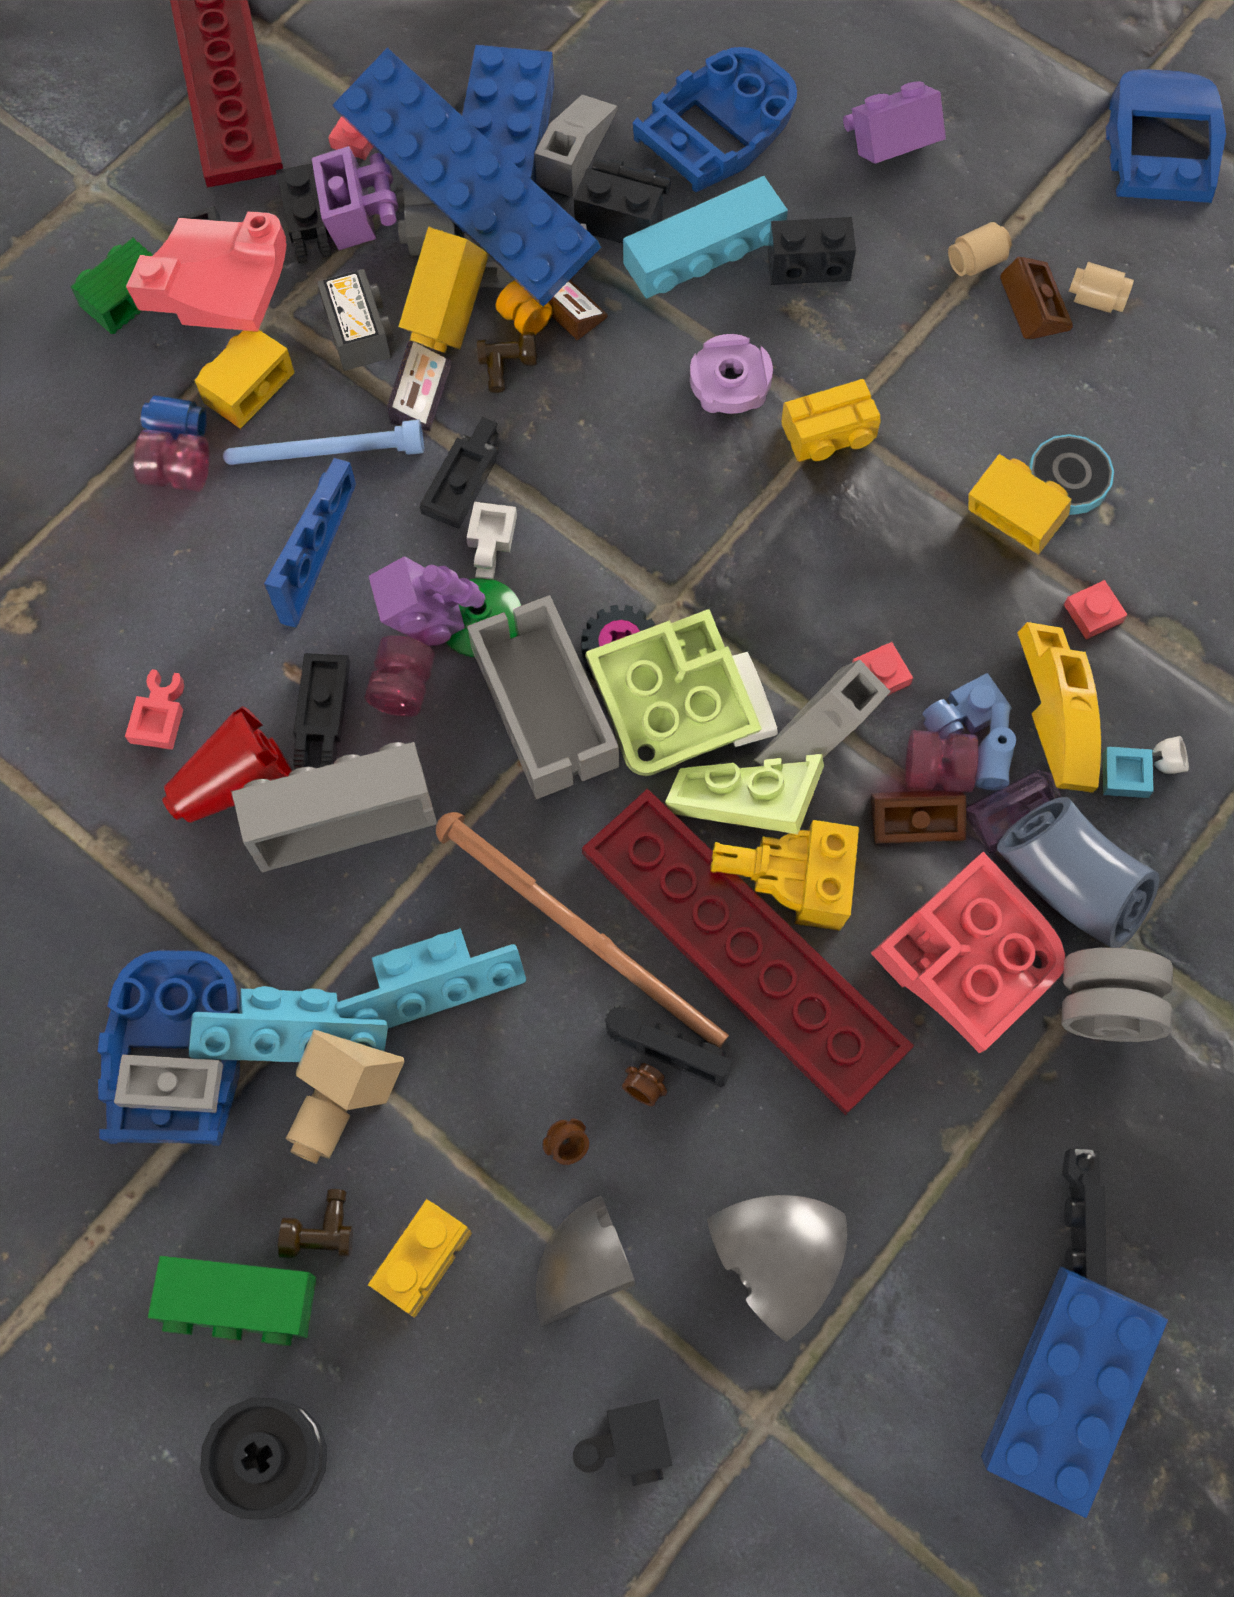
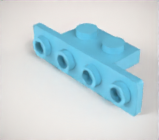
M460 928L372 957L379 989L337 1002L335 1008L340 1018L385 1020L389 1029L526 982V976L516 945L511 944L470 958Z
M268 986L256 989L241 988L240 1014L195 1012L192 1014L189 1057L193 1059L300 1062L314 1029L385 1051L388 1027L385 1020L340 1018L335 1008L337 1003L336 993H329L320 989L285 991Z

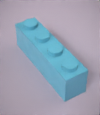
M762 176L623 238V264L646 299L658 293H666L682 282L693 277H702L713 268L729 261H737L746 253L764 245L768 246L771 221L787 220L788 209L765 176Z

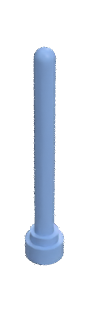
M419 419L403 421L402 426H395V431L228 448L223 453V459L229 465L387 448H397L398 452L405 451L407 455L424 453V439Z

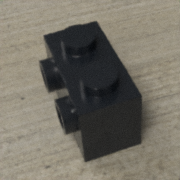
M852 217L771 221L768 244L771 285L851 281L856 254Z

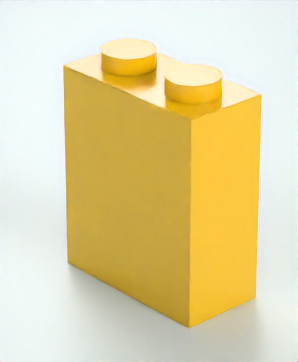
M428 227L398 326L412 332L410 336L411 341L443 353L446 352L447 346L461 349L489 254L468 239Z

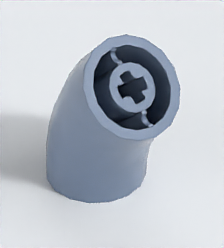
M1068 797L1053 799L1030 811L1006 831L997 846V850L1013 870L1044 901L1071 923L1110 948H1120L1133 937L1147 916L1157 894L1159 873L1137 861L1108 840L1087 820Z

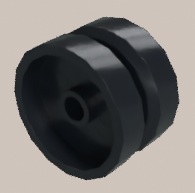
M249 1398L229 1407L211 1425L202 1445L200 1472L207 1493L221 1510L240 1519L280 1518L300 1509L317 1492L326 1472L327 1445L320 1425L306 1409L276 1398ZM265 1449H271L273 1454L272 1457L266 1460L270 1465L268 1469L263 1468L260 1464V1455Z

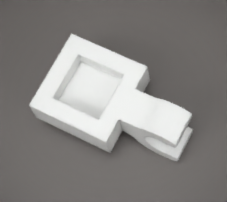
M474 502L467 533L468 547L477 548L474 559V567H477L476 578L492 580L495 573L497 551L510 552L517 519L516 507Z

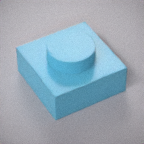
M1106 747L1102 753L1103 795L1149 798L1153 793L1152 750Z

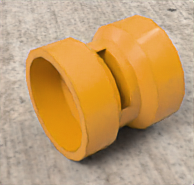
M515 280L501 291L495 304L496 310L506 320L514 321L515 328L521 334L535 332L536 335L547 325L552 315V306L549 303L543 307Z

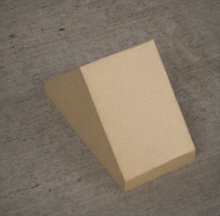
M314 1029L296 1070V1076L345 1110L387 1103L404 1064V1058Z

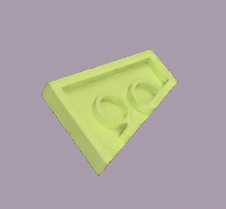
M822 754L806 755V762L782 764L781 758L764 760V766L739 768L734 763L680 768L665 803L667 808L675 815L798 834L824 768Z

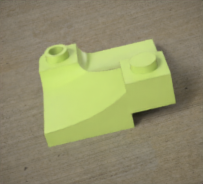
M710 609L673 623L669 620L589 650L585 654L613 724L617 743L625 763L631 771L638 775H654L688 759L756 734L762 730L728 646H724ZM643 746L651 748L654 758L650 761L641 760L638 756V749Z

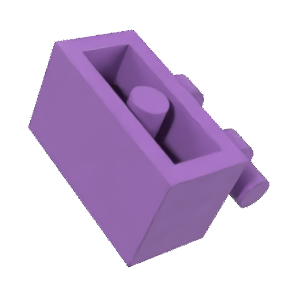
M924 82L907 83L901 87L900 92L892 95L877 94L865 99V104L852 108V113L843 117L846 131L855 130L858 155L874 164L946 139L941 93L926 86Z
M349 146L312 158L321 218L338 250L376 239L372 217L374 214L380 215L383 225L390 226L396 222L395 212L398 210L396 194L391 191L390 187L393 182L392 171L381 153L371 155L370 165L361 168ZM367 187H375V192L368 194Z
M405 556L369 575L381 623L428 646L445 643L452 634L465 628L459 605L479 608L485 601V595L479 591L477 584L467 578L459 579L457 573L448 567L428 565L425 568Z

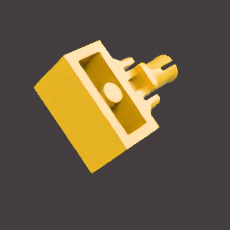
M813 820L808 830H800L798 834L789 833L780 839L762 837L760 847L757 846L756 849L723 845L715 842L712 853L711 872L751 877V880H755L756 883L755 892L772 894L779 903L787 908L796 910L795 924L840 931L851 916L859 827Z

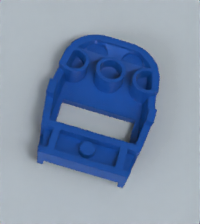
M746 47L722 50L707 58L705 67L694 73L687 69L676 78V85L666 95L662 92L652 102V114L644 122L638 117L632 122L634 141L637 143L642 141L691 182L693 191L698 192L743 171L776 139L791 118L797 99L796 84L789 73L760 51ZM694 105H697L746 147L736 153L732 150L724 154L680 116Z
M1141 69L1125 73L1112 94L1109 110H1111L1110 119L1106 125V140H1110L1112 151L1109 157L1112 171H1119L1120 182L1116 188L1117 197L1212 203L1218 183L1226 139L1223 109L1216 85L1203 76L1180 71ZM1132 116L1208 120L1210 151L1208 159L1131 155Z
M153 951L145 953L133 959L119 973L118 978L113 984L107 1005L111 1011L105 1033L99 1034L97 1052L101 1054V1079H98V1099L106 1104L107 1129H99V1139L109 1144H117V1142L191 1143L220 1146L240 1077V1060H221L223 1069L216 1113L119 1107L114 1103L122 1055H130L131 1048L189 1049L193 1013L240 1014L239 996L233 975L228 967L217 957L200 951Z

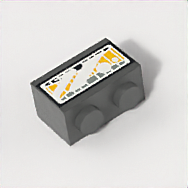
M361 269L317 281L324 311L343 370L346 371L390 359L391 356L387 342L394 340V335L388 316H379L377 309L383 308L377 283L369 285L365 270Z

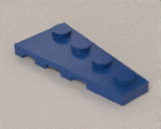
M334 458L327 472L321 475L317 490L264 582L271 599V604L274 606L281 624L295 628L299 624L356 486L350 462Z

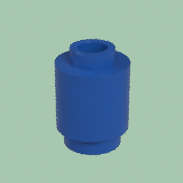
M154 395L150 402L144 403L142 407L141 425L143 428H147L149 437L191 443L193 440L201 441L203 439L207 426V412L205 407L197 406L195 401Z

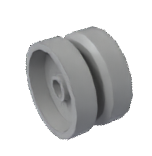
M1127 948L1080 950L1069 954L1064 959L1063 983L1068 990L1073 992L1062 1001V1026L1065 1030L1091 1039L1116 1042L1152 1041L1167 1037L1172 1033V1007L1169 1002L1162 998L1173 990V965L1170 960L1155 953Z

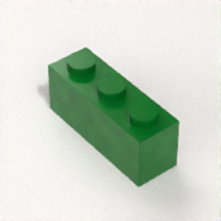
M159 1256L148 1318L163 1322L162 1332L192 1335L193 1327L200 1326L213 1328L211 1335L213 1338L242 1341L243 1331L262 1333L261 1343L291 1346L293 1337L307 1338L317 1277L304 1271Z

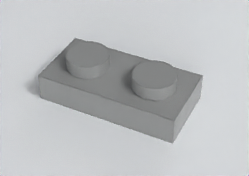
M122 1055L114 1103L119 1107L216 1113L223 1064L219 1060Z

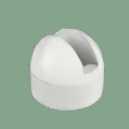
M1181 736L1165 739L1156 745L1152 755L1163 756L1162 760L1154 762V766L1159 771L1166 774H1176L1189 770L1187 751Z

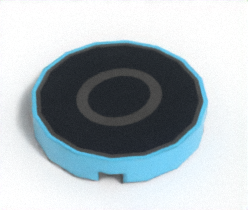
M1071 434L1054 436L1039 445L1032 455L1029 464L1032 475L1045 483L1053 481L1066 490L1068 497L1071 498L1069 515L1087 513L1101 505L1112 487L1114 469L1110 457L1100 445L1086 437Z

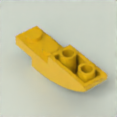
M1027 622L1017 634L1041 700V704L1031 714L1056 788L1094 792L1099 785L1101 728L1097 693L1086 652L1070 650L1063 628Z

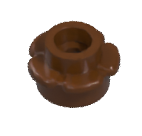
M641 1063L638 1069L634 1066L626 1068L625 1072L628 1076L624 1080L622 1088L632 1098L645 1105L654 1106L659 1097L666 1096L667 1088L663 1084L665 1077L659 1070L646 1063Z
M573 1118L569 1121L559 1120L552 1124L547 1131V1137L543 1139L542 1143L545 1154L548 1156L552 1155L554 1160L563 1165L574 1164L581 1160L589 1148V1139L584 1133L586 1127L583 1122Z

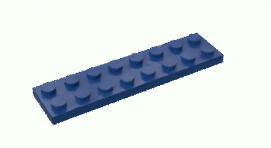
M386 48L332 105L340 116L481 249L486 251L503 270L543 307L601 248L594 236L389 48Z

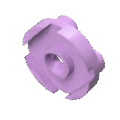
M724 334L709 339L704 343L703 349L697 355L696 353L694 354L690 364V385L695 396L701 401V406L705 411L710 413H741L759 408L764 404L766 395L771 388L773 365L768 352L762 346L759 350L756 346L749 344L750 338L738 334ZM727 368H733L735 374H742L737 379L723 377Z

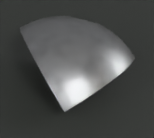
M601 1195L589 1200L568 1215L555 1230L545 1247L536 1282V1302L541 1326L579 1312L578 1307L635 1285V1280L616 1229L612 1225Z
M790 1195L753 1198L731 1205L715 1213L707 1219L714 1246L726 1270L732 1269L740 1275L742 1283L748 1288L749 1296L746 1298L748 1305L776 1335L787 1342L815 1316L836 1282L847 1244L845 1214L824 1202Z

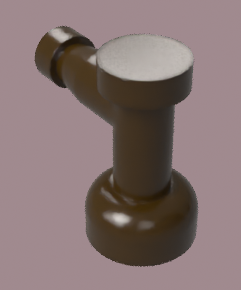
M535 332L522 333L519 340L515 342L487 343L486 339L477 340L479 365H487L489 375L488 390L490 392L500 393L505 390L503 359L520 358L521 363L526 366L537 365Z
M340 1189L327 1190L326 1202L328 1204L324 1214L322 1229H303L300 1220L283 1217L278 1238L279 1258H294L300 1253L301 1249L339 1251V1256H350L353 1227L343 1226V1204L346 1202L347 1192Z

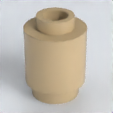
M990 222L958 237L955 240V244L948 248V257L953 270L959 276L966 274L973 276L1007 260L1009 249L1012 246L1011 237L1004 227H1000L995 222Z
M1088 262L1085 270L1081 268L1076 269L1069 292L1076 294L1075 303L1111 313L1112 310L1123 312L1134 280L1126 278V273Z
M315 1089L312 1096H306L286 1137L288 1141L294 1144L290 1152L317 1164L320 1156L330 1159L349 1120L350 1115L347 1113V1110Z

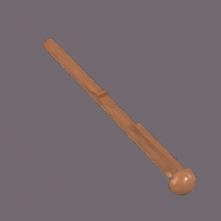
M450 812L444 814L438 820L436 835L442 844L447 843L451 839L705 1041L719 1048L726 1042L729 1037L726 1032L616 947L605 934L597 932L536 884L534 878L463 823L464 815Z

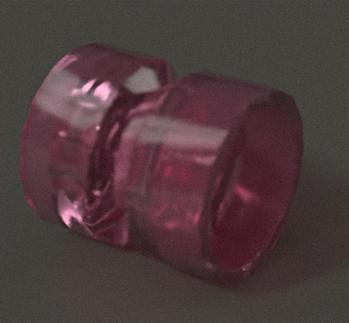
M148 429L141 431L134 452V472L138 483L165 487L171 482L175 489L200 492L206 483L209 470L210 453L206 438L179 434L177 439L174 440L168 432Z
M383 637L379 642L374 660V666L377 670L371 673L364 696L366 702L377 710L402 717L418 715L421 712L427 690L423 682L430 678L435 660V652L428 645L410 637Z
M911 730L906 754V787L932 790L936 784H942L945 791L971 793L975 784L978 764L977 736L973 734L950 733L946 739H941L936 731ZM942 758H948V763H942Z

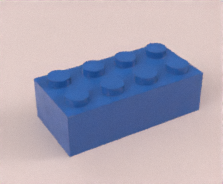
M476 45L462 116L537 184L534 153L547 130L554 91L553 52Z
M1060 1266L981 1454L986 1470L1087 1518L1168 1319L1150 1307Z

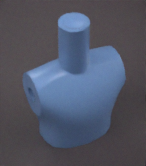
M992 704L990 733L983 739L974 756V785L978 788L1002 790L1010 783L1009 770L1016 744V736L1008 728L1010 705Z

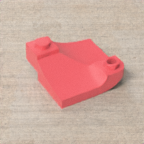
M248 211L243 222L179 218L166 242L153 256L140 255L126 288L138 310L176 313L182 325L258 332L282 271L286 253L285 233L279 219L270 213Z
M984 851L871 952L875 959L902 988L907 987L929 1004L978 1053L988 1049L1057 981L1064 971L1065 959L1062 942L1055 930ZM1035 955L1042 961L1041 969L1032 965Z

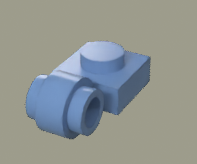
M986 673L952 691L947 699L950 704L945 699H942L925 709L922 715L926 720L923 724L933 739L939 738L941 743L945 744L958 737L965 730L961 723L965 724L972 735L990 725L992 704H1010L989 674Z

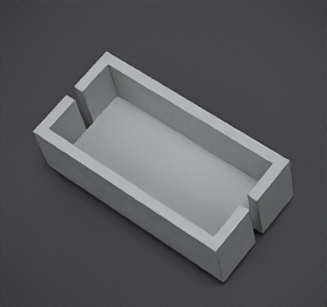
M550 595L513 609L517 633L515 638H510L509 624L505 612L467 626L472 652L536 799L574 785L573 776L579 774L581 781H585L619 767V746Z
M401 742L390 743L381 747L379 752L361 757L354 754L338 758L331 765L316 769L313 767L298 768L290 772L287 777L272 781L258 779L248 782L242 789L231 791L243 843L251 856H253L261 872L437 824L414 742L408 744Z

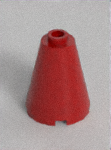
M242 706L220 725L164 786L166 796L162 798V801L168 812L176 820L183 818L187 822L192 823L235 806L231 791L242 789L245 784L254 780L267 779L272 781L287 777L292 772V769L273 737L268 739L259 729L263 724L249 709Z

